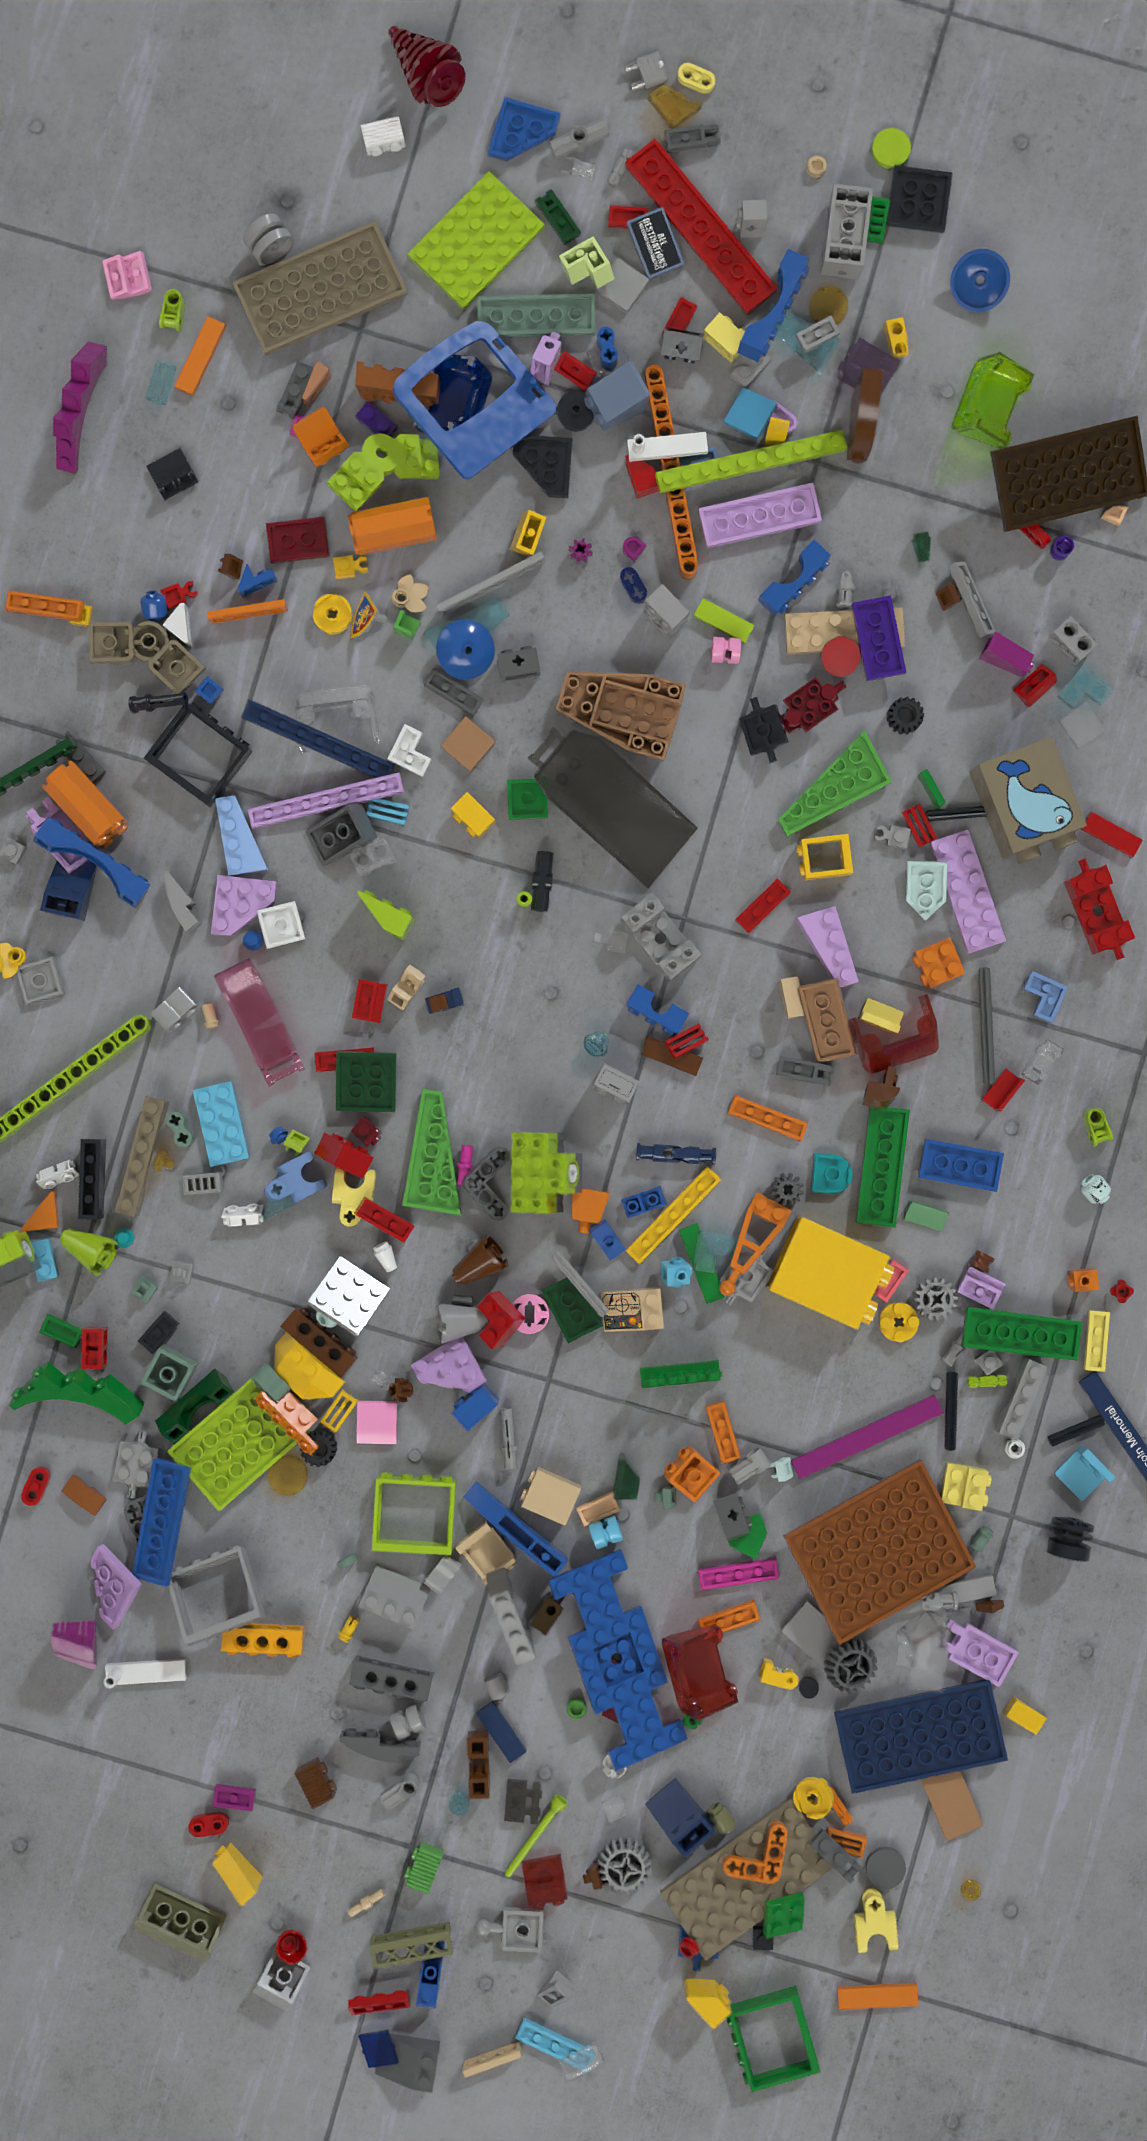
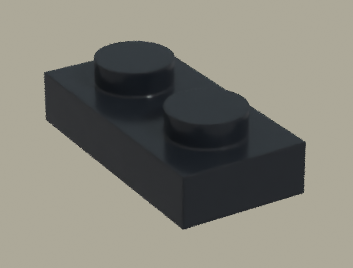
M163 1311L139 1338L138 1342L153 1354L180 1323L169 1313Z

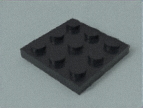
M894 165L886 226L944 233L953 172Z

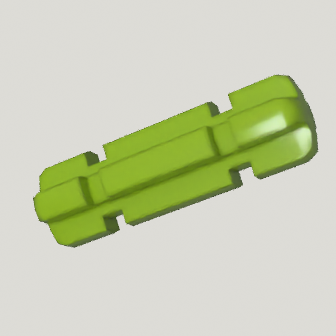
M994 1375L979 1376L978 1378L974 1376L968 1377L967 1382L970 1388H977L978 1386L980 1388L996 1387V1385L1006 1386L1007 1377L1005 1375H997V1377Z

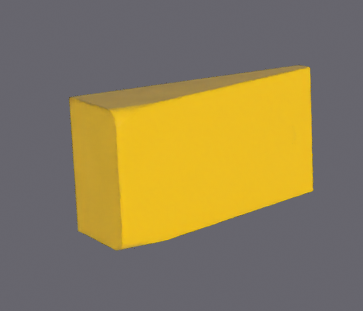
M771 417L764 445L773 446L785 443L790 421Z
M1015 1696L1011 1698L1003 1711L1006 1717L1036 1735L1047 1720V1717Z

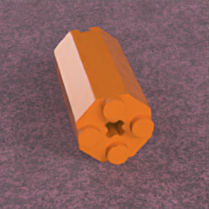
M428 497L351 512V515H348L355 554H360V556L437 540Z
M71 760L68 761L69 766L67 767L64 764L60 765L47 776L46 781L48 784L45 785L43 783L42 788L95 846L107 848L113 843L115 836L123 834L128 829L126 826L128 821L76 763Z

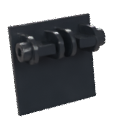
M181 448L146 466L164 501L199 483Z

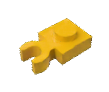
M352 555L333 558L336 579L356 577L355 571L360 573L369 572L368 567H360L361 563L368 562L367 557H359L356 561H354Z

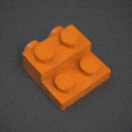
M951 937L913 952V963L916 968L919 967L922 974L920 975V980L923 986H927L928 989L965 974Z
M689 1445L687 1448L680 1449L678 1458L674 1463L670 1462L666 1465L663 1475L668 1482L695 1503L721 1472Z

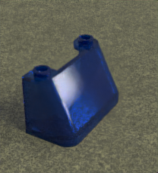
M454 354L433 370L435 374L439 375L441 381L439 404L429 406L428 412L443 430L450 431L484 409L492 384V374L477 357ZM414 421L413 427L417 431L424 433Z

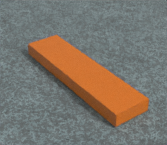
M207 316L177 379L176 389L194 397L226 329V324Z
M8 590L5 610L8 612L81 622L85 603L80 600Z
M285 599L207 611V617L212 624L284 613L288 611V605Z
M734 1095L728 1110V1114L801 1142L809 1124L737 1095Z
M917 1983L837 1986L839 2010L919 2006Z

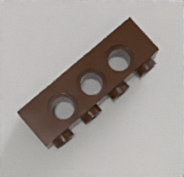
M295 1308L280 1327L341 1378L357 1360V1352L350 1346L345 1347L341 1343L339 1336L335 1333L330 1334L325 1330L326 1326H322L318 1320L312 1319L310 1317L312 1314L306 1308ZM302 1323L310 1325L309 1333L301 1330ZM323 1336L325 1338V1345H318L316 1337ZM334 1348L338 1349L341 1353L340 1358H333L331 1350Z

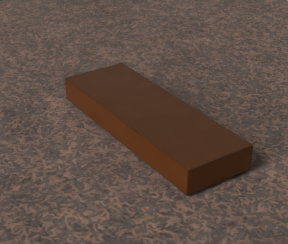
M648 1036L641 1053L643 1056L693 1076L697 1075L703 1060L702 1057L690 1052L674 1059L665 1042ZM678 1048L675 1050V1052L677 1053L682 1049Z

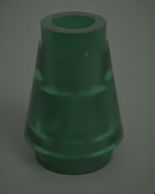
M929 532L913 534L912 543L918 563L930 561L931 537H929Z

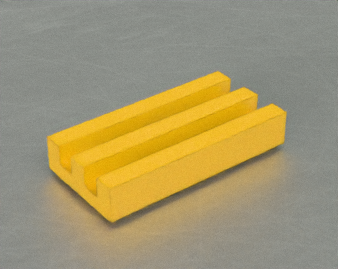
M342 1389L319 1423L336 1434L359 1400ZM342 1396L346 1397L330 1422L327 1423L326 1419ZM350 1400L352 1404L334 1428L332 1424Z

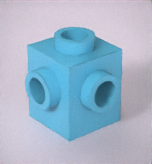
M674 1257L669 1261H661V1281L667 1287L679 1288L684 1284H690L692 1268L683 1258Z

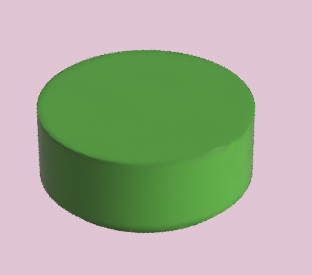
M573 1697L568 1701L567 1713L571 1718L580 1719L586 1714L587 1706L582 1698Z

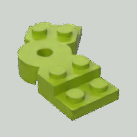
M373 434L365 440L360 452H353L340 469L327 481L326 485L357 512L381 487L384 476L390 475L393 472L401 479H439L438 450L429 438H419V435L399 434L395 439L386 434ZM377 454H382L384 458L378 457Z

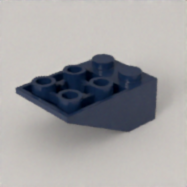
M57 860L45 888L40 911L85 921L97 866L92 862L86 861L74 871L68 873Z
M676 1778L645 1803L669 1840L684 1858L715 1833L713 1823Z

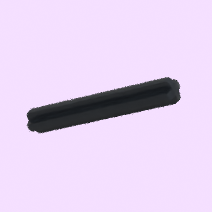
M983 806L926 811L929 821L987 816Z
M953 1371L947 1372L944 1448L948 1451L956 1450L958 1373Z

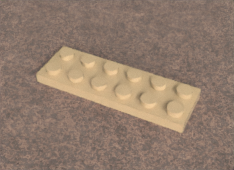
M903 607L894 608L901 648H904ZM852 610L785 614L787 654L821 653L824 645L837 636L848 637L859 647Z

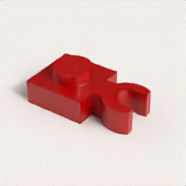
M193 581L187 582L182 588L177 583L160 590V593L166 598L168 610L178 607L180 603L186 604L187 600L185 597L195 598L198 595L197 591L190 592L188 590L189 587L194 586Z

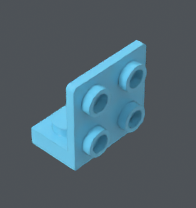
M1082 1445L1054 1472L1081 1501H1084L1104 1480L1111 1483L1116 1478Z

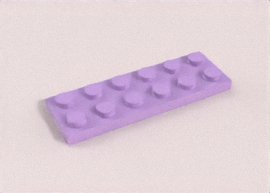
M813 483L698 509L707 549L822 522Z
M969 830L930 842L936 862H948L946 893L967 954L1005 942L1006 939Z

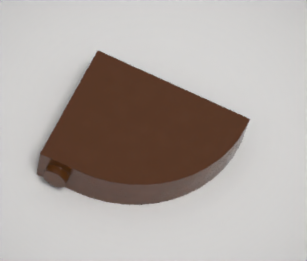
M863 368L851 398L847 460H852L853 463L867 461L873 446L882 390L883 370Z

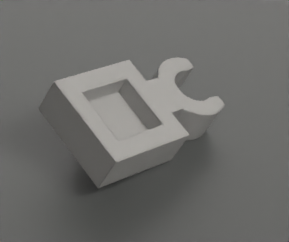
M893 825L890 826V830H887L884 826L876 827V830L882 831L883 835L881 837L875 836V841H883L885 839L887 840V846L907 849L911 829Z

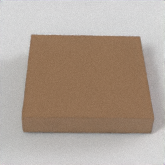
M465 716L440 747L471 772L496 741Z

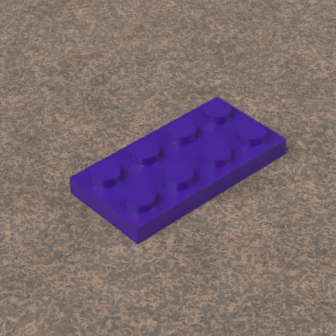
M891 595L852 603L851 607L866 681L906 674Z

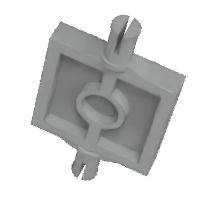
M767 1248L744 1275L739 1274L734 1283L735 1292L724 1300L726 1303L732 1305L737 1296L753 1303L774 1272L762 1260L769 1251ZM741 1249L737 1264L744 1266L753 1254ZM731 1263L719 1279L720 1282L728 1280L733 1270L730 1268Z
M139 1430L136 1442L120 1441L113 1481L129 1485L128 1498H135L137 1487L148 1488L153 1458H159L161 1448L145 1443L148 1432L146 1430Z

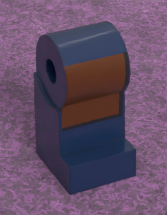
M459 987L425 998L429 1014L464 1006Z

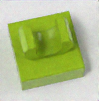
M292 1130L283 1144L286 1146L285 1151L288 1152L291 1148L296 1151L295 1156H298L308 1145L310 1138Z

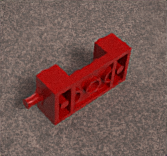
M1086 858L1077 862L1082 872L1078 876L1064 881V884L1092 955L1105 950H1113L1117 960L1125 958L1120 946L1135 939V935L1129 920L1123 921L1109 886L1113 884V880L1107 865L1097 869H1089ZM1095 905L1100 906L1102 909L1100 916L1093 914L1092 909Z

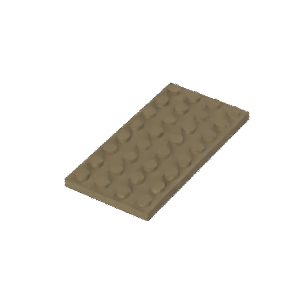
M376 221L232 282L265 356L408 295L406 286Z
M791 1796L660 1890L661 1895L688 1936L696 1941L699 1946V1952L705 1961L764 1919L765 1901L799 1893L833 1868L809 1845L816 1834L802 1813L796 1808ZM779 1821L785 1825L788 1836L781 1875L777 1882L770 1884L728 1876L724 1872L722 1862L728 1855L763 1860L770 1824ZM778 1827L777 1831H773L776 1835L775 1842L779 1843L777 1840L778 1834L782 1833L780 1827ZM771 1848L769 1856L777 1857L780 1853L779 1848ZM732 1861L730 1865H727L729 1870H732L733 1867H737L740 1869V1873H742L743 1863H741V1867L735 1866L734 1861ZM770 1862V1871H766L769 1877H771V1874H775L772 1862ZM754 1864L747 1866V1874H754L756 1872Z

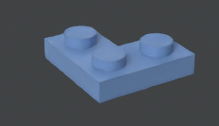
M1031 971L1023 990L1040 997L1033 1016L1048 1023H1053L1068 987Z

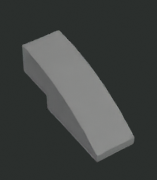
M166 871L164 873L165 886L172 910L184 930L191 933L202 924L190 909L196 903L173 874Z

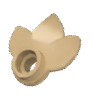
M406 575L399 580L398 589L392 594V602L396 607L406 608L412 613L422 612L427 608L422 600L426 597L429 586L422 583H414L412 575ZM404 596L405 600L400 602L398 598Z

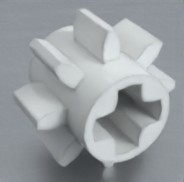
M609 1755L603 1760V1765L605 1766L603 1772L608 1777L620 1778L627 1770L626 1767L615 1772Z

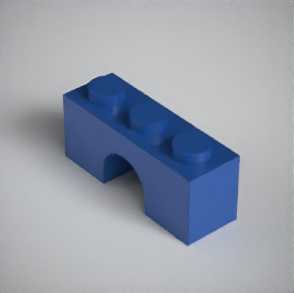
M638 984L626 1004L629 1007L627 1011L636 1016L639 1014L645 1016L646 1022L653 1026L656 1023L663 1027L662 1031L671 1036L673 1033L677 1035L690 1013L674 1004L670 1006L666 1013H656L651 1007V1001L655 993Z

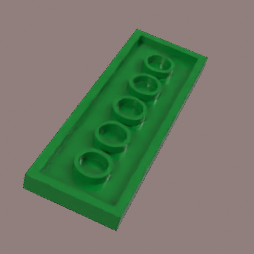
M869 1107L856 1223L896 1228L910 1114L908 1109Z
M966 1306L961 1346L1078 1361L1082 1321Z

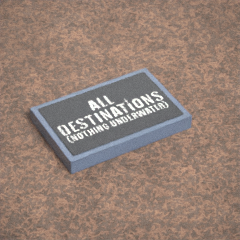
M663 207L626 222L648 279L651 280L684 266L683 258Z

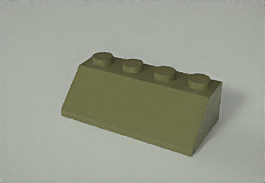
M154 1883L133 1929L206 1963L227 1916Z

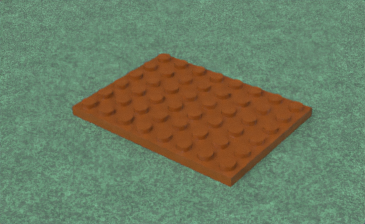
M920 1459L783 1535L839 1645L976 1567L923 1461Z

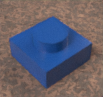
M207 676L195 692L212 705L224 689Z

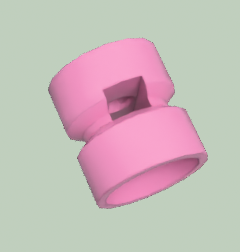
M713 637L711 663H723L725 660L728 664H739L741 638H729L727 641L724 637Z

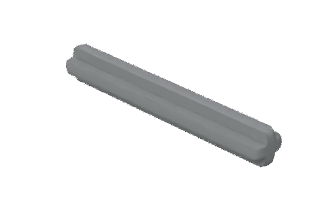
M560 1252L555 1253L552 1256V1260L601 1317L607 1314L608 1308Z

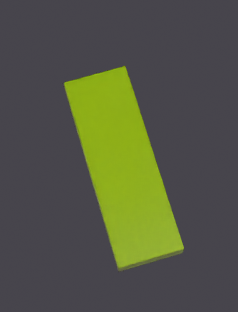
M704 598L701 600L693 616L732 638H741L743 644L746 643L755 626Z

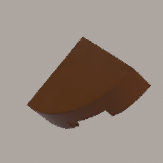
M1004 1600L979 1602L976 1604V1610L978 1612L994 1613L1004 1607Z

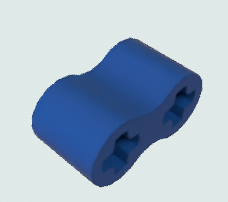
M602 327L597 333V346L601 350L600 364L603 369L611 371L618 364V351L614 347L615 333L610 327Z

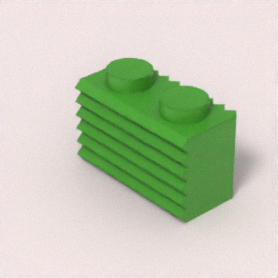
M421 1842L419 1848L415 1847L411 1857L414 1860L412 1867H407L404 1878L407 1879L406 1886L428 1894L442 1859L443 1850Z

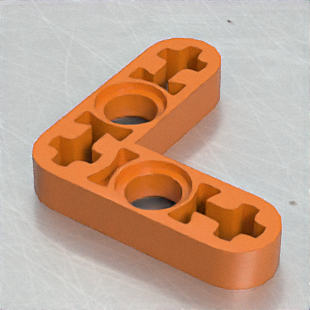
M779 1821L770 1824L763 1860L728 1855L722 1862L724 1872L728 1876L770 1884L777 1882L781 1875L788 1836L785 1825ZM778 1827H780L782 1833L778 1834L777 1840L779 1841V1843L775 1842L776 1835L773 1832L777 1831ZM771 1848H779L780 1853L777 1857L769 1856ZM734 1861L735 1866L741 1867V1863H743L742 1873H740V1869L737 1867H733L732 1870H729L727 1865H730L731 1862ZM770 1862L773 1863L772 1868L775 1872V1874H771V1877H769L766 1873V1871L769 1872L771 1869ZM754 1864L756 1866L754 1874L746 1873L748 1865Z

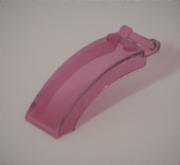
M251 959L244 960L214 975L219 989L230 1006L268 1086L274 1085V1082L294 1072L305 1070L278 1009ZM294 1060L295 1064L270 1075V1070Z

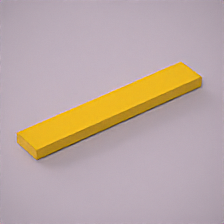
M707 1166L625 1251L640 1265L722 1179Z

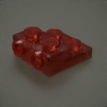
M561 1854L522 1861L528 1907L533 1906L534 1909H541L546 1903L553 1902V1905H561L565 1902L564 1900L568 1899Z

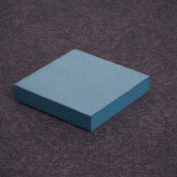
M743 387L728 412L724 424L758 440L778 405L776 402Z

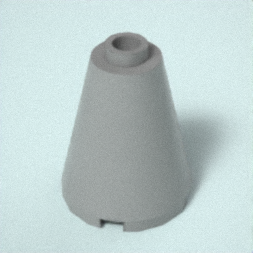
M442 1303L436 1304L435 1317H437L438 1322L436 1329L439 1342L447 1343L484 1330L490 1322L478 1308Z

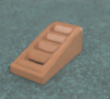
M319 361L315 363L302 397L307 407H310L331 379L329 369Z

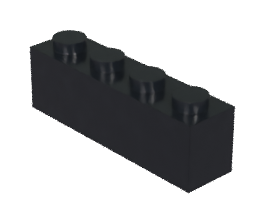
M81 1139L78 1219L104 1218L106 1139Z

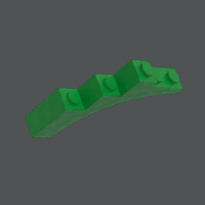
M48 1361L42 1366L38 1365L32 1371V1378L23 1387H18L12 1392V1399L8 1406L16 1410L26 1404L37 1401L69 1400L99 1408L113 1415L124 1424H128L140 1416L145 1402L111 1373L95 1381L80 1367L64 1375Z

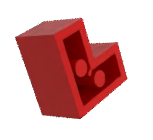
M324 1132L314 1152L315 1155L331 1165L361 1178H364L374 1158L367 1153L368 1149L360 1145L357 1148L353 1147L354 1143L334 1132L332 1135Z
M500 1291L488 1293L477 1307L490 1321L479 1337L492 1350L503 1347L526 1319Z

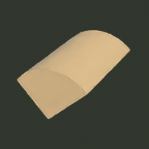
M790 977L779 980L786 1019L805 1016L798 989L800 986L799 978Z

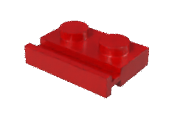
M359 979L352 1018L381 1023L388 985Z

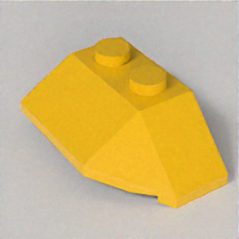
M287 1332L275 1344L274 1371L301 1399L334 1397L345 1384L342 1378L338 1377Z

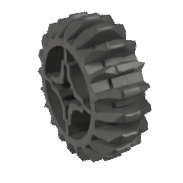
M851 1638L849 1642L846 1641L841 1645L836 1642L837 1647H830L832 1652L826 1653L828 1659L824 1661L826 1678L833 1687L838 1688L842 1692L846 1690V1692L850 1693L852 1689L858 1692V1687L860 1686L865 1689L864 1684L866 1682L871 1684L869 1678L875 1677L873 1671L878 1670L875 1664L877 1663V1658L874 1651L870 1649L867 1643H863L860 1639L856 1641L854 1638ZM861 1655H863V1664H862V1665H860V1662H861L860 1657H861ZM839 1665L841 1666V1669H840L841 1673H840V1675H838V1666H839Z

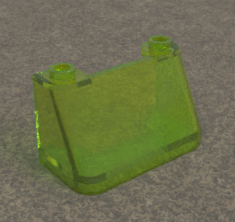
M1001 352L977 360L972 368L952 422V430L999 449L1007 448L1012 441V432L1006 429L1017 397L1031 389L1035 374Z

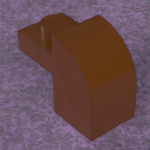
M888 1066L884 1074L883 1083L869 1080L865 1088L862 1105L872 1108H885L893 1103L900 1091L899 1087H895L898 1075H895V1067Z

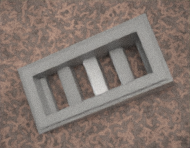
M222 1172L182 1176L183 1195L224 1192ZM211 1177H214L215 1189H212ZM196 1178H199L200 1190H197ZM203 1178H207V1189H204ZM188 1179H192L193 1191H189Z

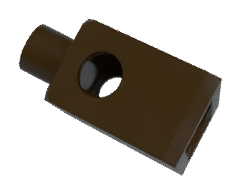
M545 1594L527 1618L528 1623L546 1636L564 1610L560 1604L566 1596L554 1599L553 1594L551 1597ZM552 1605L553 1610L546 1612L547 1607Z

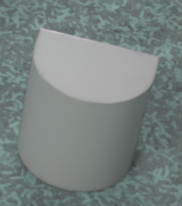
M503 1672L484 1679L492 1700L500 1699L510 1692Z

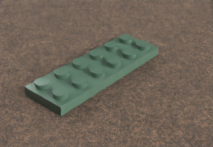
M595 294L477 296L478 321L491 325L500 335V338L543 337L544 335L549 337L552 332H556L561 336H592L596 333Z

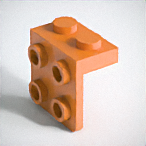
M320 407L295 423L292 427L306 454L316 468L326 464L329 459L343 453L345 449L350 447L346 439L339 432L326 407Z

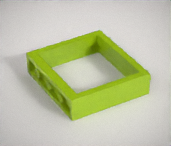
M383 1472L381 1475H378L375 1484L372 1551L452 1555L457 1479H452V1476H440V1479L432 1478V1475L413 1477V1474L403 1473L401 1476H393V1473ZM383 1483L450 1487L447 1543L380 1539Z

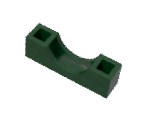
M214 1368L155 1420L162 1437L176 1444L189 1432L191 1418L201 1406L207 1403L220 1405L234 1393V1390L227 1377Z

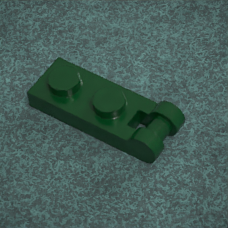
M552 189L548 190L542 198L538 197L534 200L537 208L543 213L564 246L581 236V231ZM549 202H551L552 205H550L549 207H547L546 204H548Z

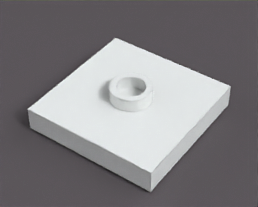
M295 901L257 910L267 949L305 940Z

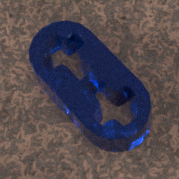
M624 568L620 573L621 584L633 603H643L647 598L645 585L634 568ZM626 573L629 575L633 574V584L628 579H624ZM634 587L637 588L638 592H643L642 598L634 597Z

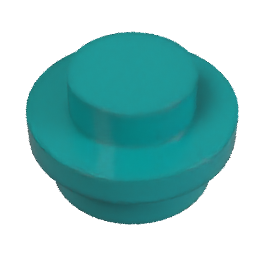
M122 1228L115 1233L114 1240L118 1243L117 1246L127 1248L133 1244L134 1234L130 1229Z

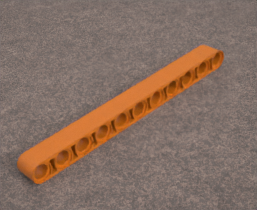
M651 365L646 370L645 385L651 394L648 402L654 435L659 437L661 432L674 435L664 374L660 366ZM657 375L659 378L657 380H652L649 378V376ZM660 394L662 398L655 399L653 395ZM664 413L666 416L664 418H658L656 414ZM679 457L659 459L661 471L680 467ZM683 488L679 489L680 493L677 495L666 492L665 496L679 572L682 578L690 580L696 576L698 561L685 490ZM675 508H681L683 510V513L676 514L673 510ZM684 527L687 532L679 533L677 528ZM682 546H688L690 548V551L684 553L681 551L680 548ZM691 565L694 568V570L691 572L685 571L684 566Z

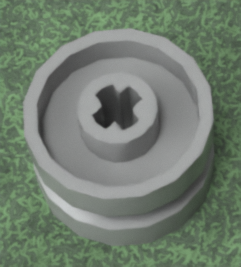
M274 213L266 214L255 220L243 235L245 245L249 251L253 252V256L258 264L263 267L273 265L283 259L294 245V238L288 229L284 228V224L279 216Z

